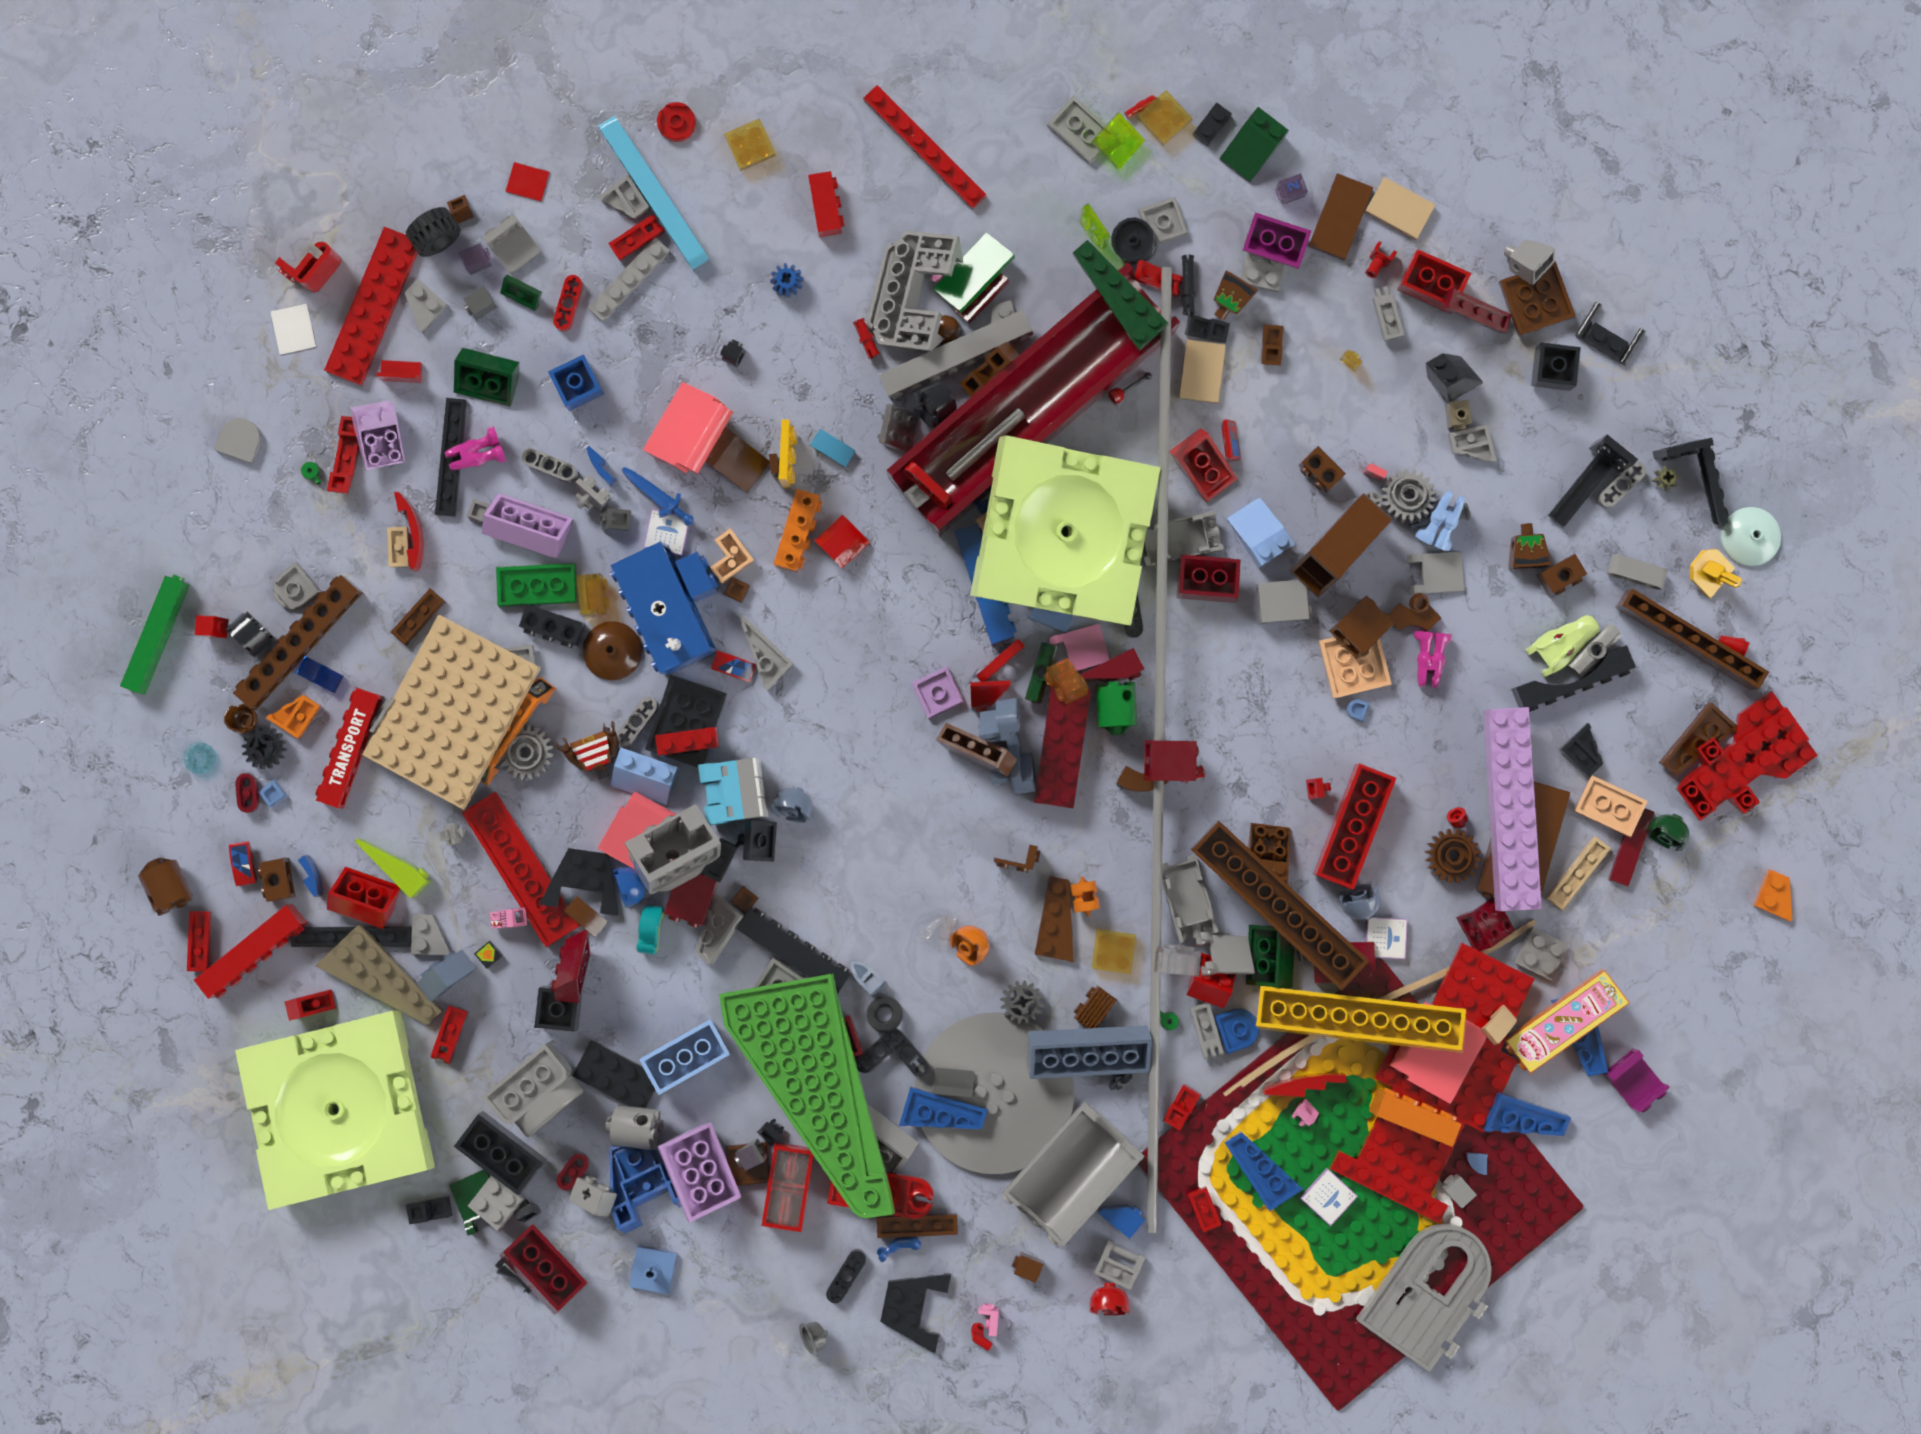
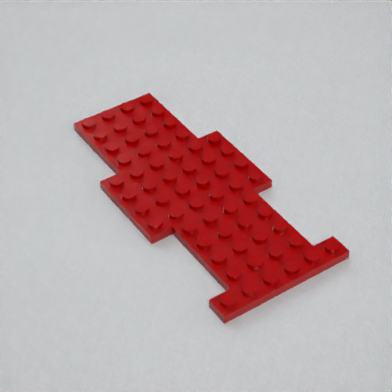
M1460 943L1431 1004L1434 1006L1466 1009V1020L1483 1028L1491 1020L1490 1017L1502 1005H1505L1516 1018L1535 978L1464 943ZM1508 1034L1496 1045L1488 1037L1486 1038L1451 1104L1404 1078V1073H1400L1390 1066L1400 1046L1389 1044L1373 1078L1391 1086L1390 1089L1399 1093L1400 1098L1405 1095L1418 1101L1420 1106L1422 1103L1438 1109L1437 1113L1439 1114L1442 1110L1457 1117L1456 1121L1461 1123V1127L1454 1145L1451 1147L1377 1116L1357 1159L1338 1150L1330 1169L1440 1223L1449 1205L1432 1197L1431 1194L1463 1127L1467 1124L1484 1132L1486 1119L1494 1104L1497 1092L1503 1093L1518 1062L1517 1059L1500 1051Z

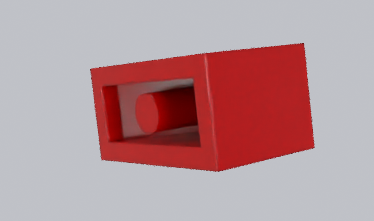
M332 989L284 1001L289 1021L336 1009Z

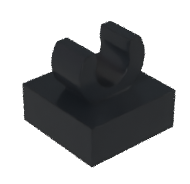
M772 1119L769 1123L766 1122L757 1131L770 1146L782 1136L780 1133L784 1129L783 1126L778 1130L773 1127L776 1119Z
M524 1199L519 1206L520 1210L514 1214L518 1221L525 1223L540 1214L541 1210L538 1205L530 1203L528 1199Z

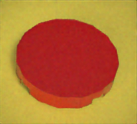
M669 103L658 113V130L669 141H684L690 138L695 131V115L684 103Z

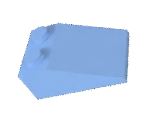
M1258 498L1227 518V521L1258 568L1295 545L1285 528L1261 498Z

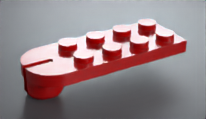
M886 1172L895 1213L892 1215L911 1219H918L927 1215L934 1202L917 1200L916 1196L933 1200L934 1190L931 1184L920 1177ZM831 1181L827 1204L850 1208Z

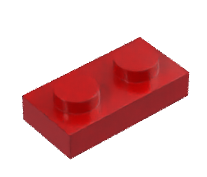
M1206 1186L1187 1193L1202 1232L1222 1225Z

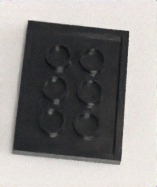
M670 675L645 750L658 754L655 735L717 727L728 694ZM708 750L688 751L680 754L666 755L665 757L698 767V765L704 764Z

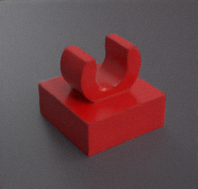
M1323 777L1306 780L1308 799L1325 797L1324 791H1331L1330 783H1323Z

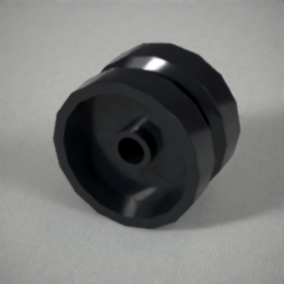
M1136 217L1126 218L1119 222L1111 236L1114 252L1124 262L1132 265H1137L1138 261L1141 260L1149 261L1154 256L1158 247L1157 235L1154 229L1146 221Z

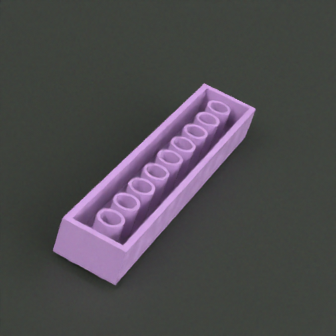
M1529 707L1483 710L1495 910L1542 909Z

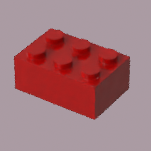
M1417 249L1410 259L1397 291L1451 314V311L1443 308L1449 289H1456L1463 292L1471 273Z

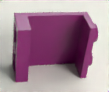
M1632 1048L1608 1068V1073L1603 1075L1633 1111L1643 1113L1651 1107L1653 1101L1663 1098L1670 1087L1668 1084L1662 1083L1642 1059L1644 1055L1640 1050Z

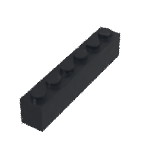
M749 909L737 927L738 931L809 978L834 974L837 994L851 975L848 973L849 968L841 963L836 965L831 961V956L825 952L818 953L814 950L816 947L808 941L803 943L798 939L799 935L791 930L786 932L781 928V923L775 919L768 920L764 917L766 913L760 909Z

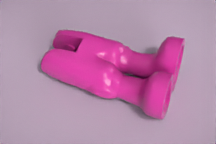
M494 426L487 429L486 436L483 438L467 440L465 443L452 447L445 452L446 458L461 455V460L449 464L451 470L473 466L479 467L486 461L496 460L499 463L506 462L502 447L498 445L500 442ZM495 446L491 450L481 453L478 452L480 449Z
M1414 631V638L1420 642V652L1417 657L1418 686L1425 687L1427 673H1432L1431 687L1438 688L1445 664L1444 649L1446 644L1451 641L1452 634L1434 633L1435 646L1434 653L1431 656L1430 649L1433 632Z

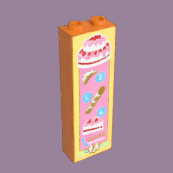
M1600 969L1509 1034L1505 1040L1507 1043L1504 1046L1511 1055L1515 1053L1519 1058L1517 1064L1523 1071L1528 1070L1531 1074L1630 1002L1604 969Z

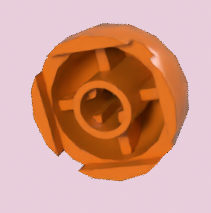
M972 925L963 926L956 930L949 939L951 948L955 947L958 951L956 956L970 966L981 963L987 956L990 948L986 932Z

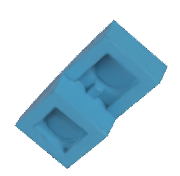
M821 429L818 430L809 445L842 467L847 466L855 453L854 449Z

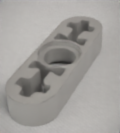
M1636 462L1634 466L1621 472L1598 495L1599 505L1603 508L1614 506L1645 476V466L1640 462ZM1638 468L1639 475H1635L1630 479L1628 476L1633 473V469ZM1618 480L1626 482L1627 487L1624 491L1617 488ZM1612 492L1616 493L1610 498L1611 502L1606 503L1604 501L1605 496Z
M644 697L617 732L620 746H631L658 710V702L654 698ZM650 701H652V706L654 708L652 710L648 709L645 712V714L648 715L647 718H645L644 715L637 713L639 709L642 712L645 710V702L649 703ZM636 716L641 717L643 721L642 725L638 728L632 725V719ZM627 726H629L632 730L637 731L635 735L633 732L629 734V742H621V735H626L629 732V730L626 729Z

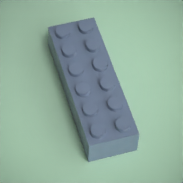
M1147 1025L1028 1032L1027 1069L1030 1079L1149 1073L1152 1038Z

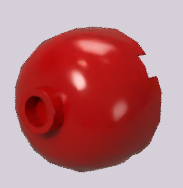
M1104 1283V1287L1097 1288L1092 1293L1089 1312L1098 1315V1311H1102L1106 1316L1130 1314L1129 1298L1123 1289L1116 1287L1115 1283Z

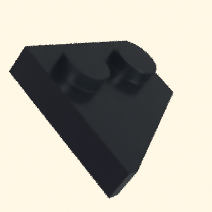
M1586 723L1559 749L1586 778H1590L1603 765L1589 723Z

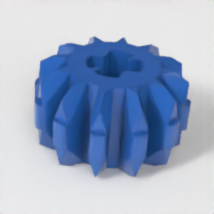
M784 263V269L777 266L778 273L772 271L771 275L774 278L770 279V283L774 285L772 287L773 291L779 290V296L786 292V296L789 298L790 292L797 295L795 288L802 289L800 283L804 279L800 276V269L795 270V265L793 264L788 268L787 263ZM786 277L788 279L790 277V283L786 284V281L784 283L783 280Z

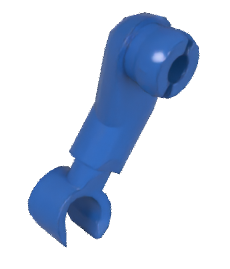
M897 1237L888 1244L887 1248L880 1247L877 1249L878 1259L880 1262H884L889 1254L896 1252L900 1248L918 1250L921 1248V1241L918 1237Z

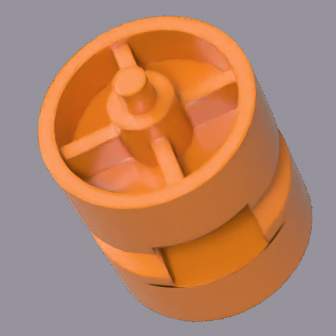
M1083 876L1080 877L1081 881L1079 883L1071 884L1070 886L1072 896L1075 897L1073 901L1074 911H1084L1087 917L1090 916L1092 910L1100 909L1099 897L1095 896V893L1098 892L1096 881L1087 882Z

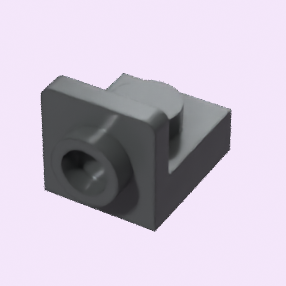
M613 508L603 510L599 519L602 530H631V510Z

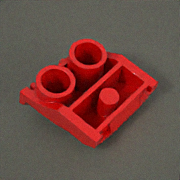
M843 514L814 540L841 569L870 544V541Z

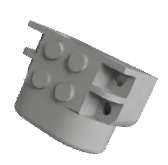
M696 804L675 816H667L662 820V823L656 826L651 825L643 833L624 842L629 851V858L634 865V869L650 894L658 891L672 890L698 876L706 865L715 861L720 856L721 851L720 841Z
M554 1040L544 1044L482 1096L503 1123H515L526 1137L532 1136L583 1093V1088L571 1075L572 1069L565 1060L566 1057L561 1055L554 1046L556 1043Z

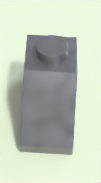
M757 1138L736 1151L735 1161L740 1168L743 1167L746 1171L763 1163L768 1155Z

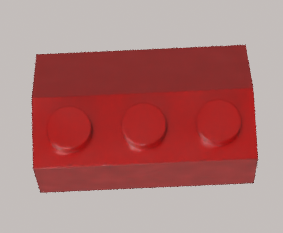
M345 867L328 892L327 910L383 929L392 915L401 889L394 883Z

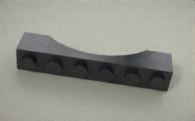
M1626 645L1607 652L1589 673L1572 683L1552 685L1531 681L1511 690L1518 707H1529V712L1539 709L1538 705L1544 702L1546 706L1557 702V697L1563 696L1565 699L1576 695L1575 691L1578 689H1582V691L1594 688L1593 684L1599 681L1601 685L1612 681V676L1619 675L1620 678L1631 674L1630 670L1636 668Z

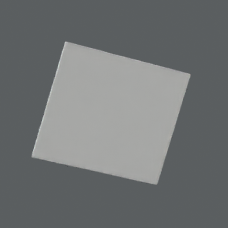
M307 303L271 311L279 355L316 347Z

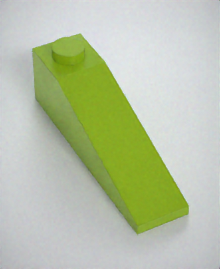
M363 838L355 840L360 848L409 898H415L431 882L428 878L430 874L423 867L419 868Z

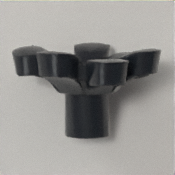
M1113 1074V1080L1109 1083L1110 1090L1115 1088L1117 1090L1122 1089V1084H1127L1133 1078V1075Z

